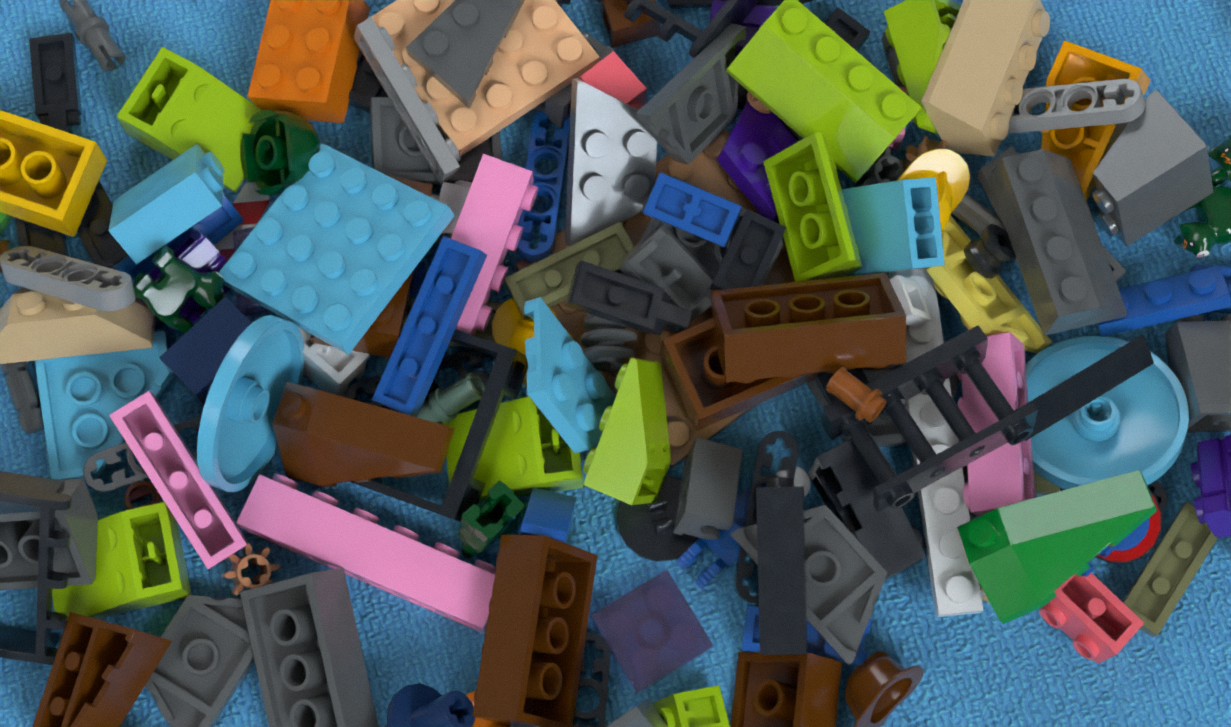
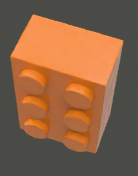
M270 0L247 97L261 110L289 111L297 113L308 121L344 123L349 104L350 90L352 91L360 50L354 39L356 26L368 19L370 7L364 0Z

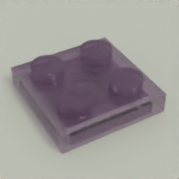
M668 570L591 615V619L601 636L608 643L610 651L636 694L714 647Z

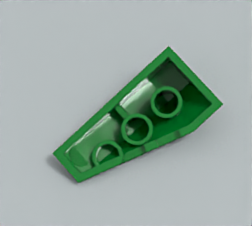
M1136 470L999 507L957 528L968 562L999 620L1005 624L1048 604L1057 596L1054 592L1074 574L1078 577L1090 568L1087 564L1107 546L1115 547L1158 510L1142 472Z

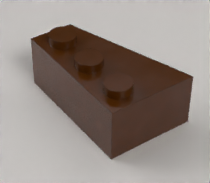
M70 612L32 727H120L172 641L132 628Z

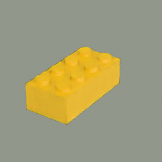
M0 110V212L75 237L107 163L105 155L95 141Z

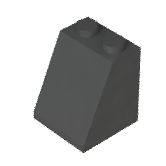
M1157 90L1148 95L1145 99L1146 107L1144 112L1137 119L1127 124L1093 172L1096 186L1093 197L1101 209L1098 220L1109 236L1112 237L1116 234L1126 247L1214 193L1207 145Z
M1201 315L1180 318L1165 333L1168 367L1180 381L1188 402L1189 422L1187 433L1231 432V315L1222 317L1221 321H1205V317Z

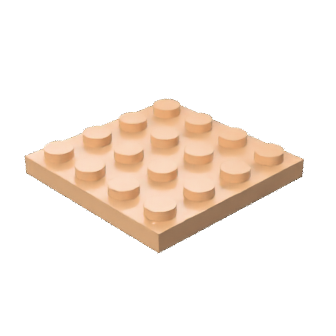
M396 0L371 16L378 29L384 27L390 34L395 45V50L392 51L400 66L406 64L410 68L417 83V87L414 88L422 102L427 100L431 104L439 120L437 127L446 138H450L453 141L460 157L571 84L572 79L580 78V76L600 62L599 55L556 0H525L506 38H503L493 57V64L487 76L484 75L478 86L476 97L469 109L407 54L406 49L455 0Z

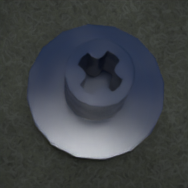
M421 683L406 685L393 695L387 709V725L384 727H472L475 721V717H472L474 707L470 699L464 693L457 690L441 695L434 688Z

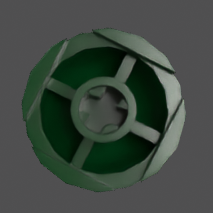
M261 110L251 117L248 123L255 124L251 129V133L243 134L241 140L242 168L247 181L256 183L259 190H255L260 195L280 196L285 188L302 179L310 170L308 164L311 157L319 152L320 140L313 125L297 113Z

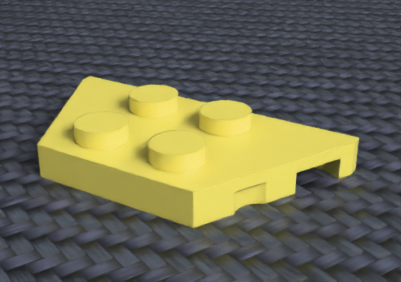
M950 215L949 222L941 231L945 265L927 267L926 269L927 273L934 280L935 289L941 296L950 300L960 313L961 321L968 330L979 325L986 336L1011 332L1024 344L1025 351L1038 354L1048 347L1052 341L1047 335H1043L1041 327L999 275L992 279L985 278L972 268L964 254V248L971 240Z

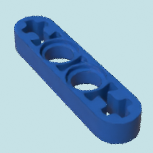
M542 111L535 116L532 123L526 169L533 171V185L538 187L536 197H548L553 204L549 210L540 213L532 209L530 211L523 209L517 225L522 226L523 231L516 249L519 257L530 264L543 260L554 252L569 154L570 119L567 116L563 121V126L561 128L557 126L558 129L554 132V146L547 145L546 130H548L550 124L554 123L549 120V115ZM548 158L557 162V170L548 175L540 174L534 168L536 163L542 159ZM533 225L540 226L541 243L538 244L537 249L529 248L528 243L533 238Z

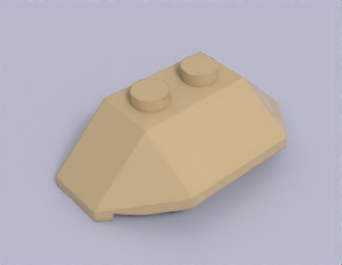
M21 287L0 309V364L153 348L156 316L151 313L147 305L137 296L135 302L124 309L101 311Z

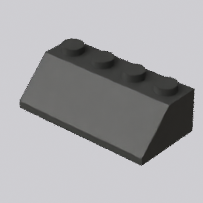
M1044 149L1002 158L989 181L1043 335L1125 317L1127 315L1126 308L1071 159Z
M83 478L62 480L65 481L62 493L72 497V504L68 510H55V530L68 532L70 534V545L65 548L54 547L53 571L68 574V586L92 584L96 575L98 514ZM0 501V590L38 588L40 507Z
M344 568L309 573L240 592L269 727H379Z

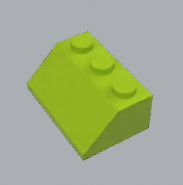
M814 132L763 161L780 225L786 227L783 237L795 282L843 277L863 268L839 183L836 165L829 143L822 132Z

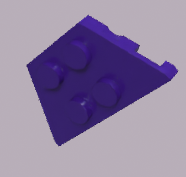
M747 100L716 160L762 216L780 224L763 161L797 143V141L773 112H759Z

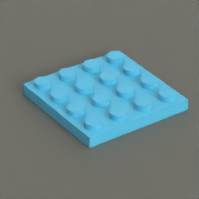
M321 143L319 152L313 155L309 161L310 170L302 179L285 188L220 270L219 274L224 278L223 285L285 320L293 322L301 329L349 355L455 215L449 206Z

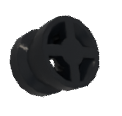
M995 224L988 225L982 231L979 240L970 241L964 248L965 257L972 268L980 275L989 279L995 278L1001 272L1004 263H1011L1016 259L1007 231Z

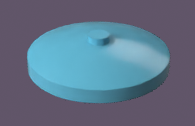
M267 315L257 319L241 333L222 361L206 398L197 439L198 468L200 475L207 484L226 492L240 491L259 476L276 452L278 444L272 423L285 384L289 382L301 385L304 371V357L302 353L304 341L300 329L293 322L274 315Z
M1082 336L1060 341L1040 351L1026 364L1028 402L1129 343V341L1106 336ZM1151 353L1154 361L1151 366L1032 437L1033 470L1045 480L1065 490L1136 470L1142 472L1147 485L1156 481L1166 473L1178 458L1188 429V402L1184 389L1174 372L1159 357Z

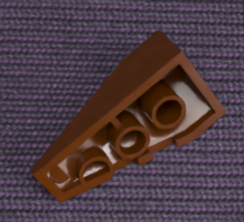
M289 382L285 384L272 423L286 476L321 487L337 486V483L349 481L357 483L369 482L372 478L387 476L400 478L439 473L442 470L454 432V428Z

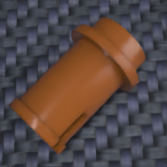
M845 367L840 368L826 386V391L832 393L856 412L855 418L860 421L865 419L869 423L872 422L881 413L887 402L881 397L882 391L879 389L873 391L849 373Z

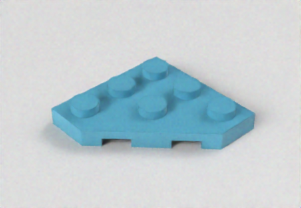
M165 331L154 333L153 348L35 360L51 479H85L83 470L90 456L126 442L109 415L150 390L157 399L169 384L173 376L159 359L169 349L168 335ZM104 459L96 462L97 469L91 472L92 478L100 477L108 466Z

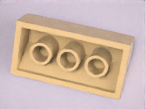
M963 0L921 100V104L942 141H946L947 149L963 154L996 155L1001 140H1004L1007 136L1009 120L1014 107L1021 101L1023 85L1028 72L1035 66L1036 52L1042 37H1045L1049 31L1050 16L1045 11L1041 0Z

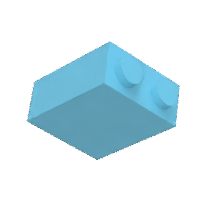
M198 144L194 145L113 201L108 231L136 264L222 207L223 174L225 173L222 164L212 152L209 151L205 154Z
M936 177L899 180L841 189L863 267L846 276L945 265Z

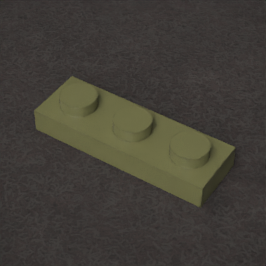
M618 222L504 278V282L523 319L526 320L530 318L524 314L526 301L541 297L548 308H551L567 300L575 268L579 261H585L617 273H622L620 267L634 246L621 222Z
M1189 502L1182 504L1122 600L1144 622L1140 629L1151 637H1155L1160 633L1218 538L1214 536L1207 523L1201 524L1199 522L1195 507Z

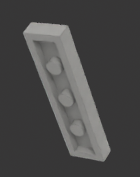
M372 17L358 24L354 34L356 43L437 180L442 184L455 177L460 168L458 161L461 160L458 149L450 138L444 139L436 127L439 120L431 104L427 100L424 102L420 100L414 89L417 87V83L413 73L406 64L400 66L392 52L395 50V45L390 34L384 27L378 29Z

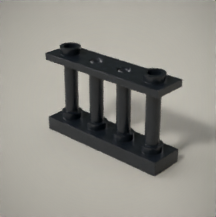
M979 325L866 384L873 391L875 389L882 391L881 397L887 402L880 414L890 416L920 464L899 475L895 473L865 427L867 420L863 419L860 421L855 418L856 412L840 399L822 407V427L829 438L833 440L842 434L850 436L880 482V485L873 490V506L877 513L889 506L891 509L904 506L912 500L915 492L1006 443L1016 445L1032 434L1038 410L1031 403L1015 412L982 365L986 357L988 338ZM959 372L968 375L999 420L977 433L943 385L946 379ZM919 393L923 395L928 394L960 442L936 454L904 406L906 400Z

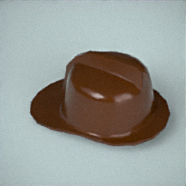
M882 651L872 654L849 676L845 688L846 702L857 719L854 727H881L892 711L920 683L924 669L919 665L906 669Z

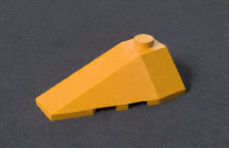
M1064 40L1047 77L1046 87L1131 79L1138 83L1143 95H1145L1151 80L1142 68ZM1125 97V98L1123 99V102H1122L1121 104H1119V105L1124 104L1126 98H1129V97ZM1087 98L1080 99L1073 104L1071 110L1076 112L1083 111L1091 105L1092 100ZM1046 103L1045 112L1050 107L1049 103ZM1129 122L1041 131V149L1071 159L1087 201L1095 187L1094 170Z

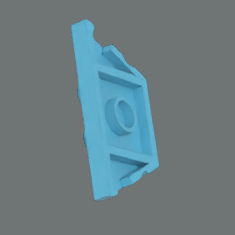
M539 297L526 301L524 314L533 319L535 337L525 340L526 358L528 361V371L526 373L527 394L574 453L590 450L600 441L603 433L599 430L601 417L608 406H613L616 395L607 385L603 375L594 368L584 355L581 346L571 338L542 298Z

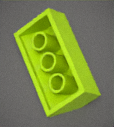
M784 0L726 70L731 77L803 139L814 132H822L829 143L836 167L854 183L863 176L922 108L798 0Z

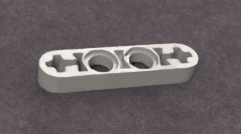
M1131 79L1023 89L1021 101L1014 107L1009 120L1007 134L1127 123L1137 119L1144 112L1146 101L1138 83ZM1125 97H1129V98H1126L1124 104L1119 105V104H1121V103L1123 102V99H1124ZM1087 98L1092 100L1091 105L1083 111L1076 112L1071 110L1073 104L1080 99ZM1043 102L1050 104L1049 109L1045 113L1037 116L1030 115V111L1035 105Z
M32 246L12 248L0 256V265L4 279L13 285L101 311L124 309L135 302L136 299L132 279L129 274Z

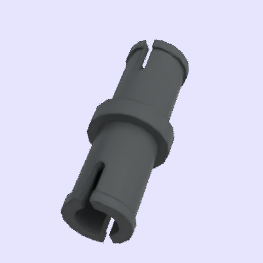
M61 0L60 8L66 13L76 28L75 35L82 45L89 47L99 62L103 71L116 69V65L111 60L113 57L118 64H123L126 56L109 34V25L104 18L96 15L87 0H72L73 5L68 0Z

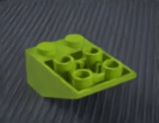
M905 0L884 11L888 24L885 27V33L898 57V77L907 88L909 97L922 107L912 118L913 122L919 128L938 134L921 104V100L961 5L951 0Z
M162 47L116 117L128 136L173 160L196 144L200 146L205 154L209 151L212 152L225 170L223 174L224 187L236 193L246 178L241 163V140L243 134L251 133L255 123L248 122L261 109L200 66Z
M630 358L629 363H625L621 367L616 377L615 388L618 389L613 406H608L601 417L599 430L603 433L598 446L590 450L585 460L583 471L587 475L583 485L627 504L638 505L652 503L657 500L671 464V452L661 362Z
M528 396L501 403L473 478L485 483L479 501H484L488 498V490L499 480L512 489L515 496L531 495L533 488L551 492L583 488L580 452L574 453L533 400ZM477 409L457 414V417L449 423L442 421L443 425L454 428L446 454L449 485Z
M165 502L122 511L98 520L95 580L92 584L72 585L64 589L52 588L55 612L67 615V620L70 612L100 619L185 599L188 595H192L178 522Z

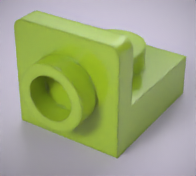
M720 685L672 694L653 704L667 727H730Z

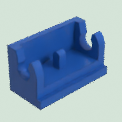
M660 172L643 214L725 247L730 241L735 224L738 223L742 207Z

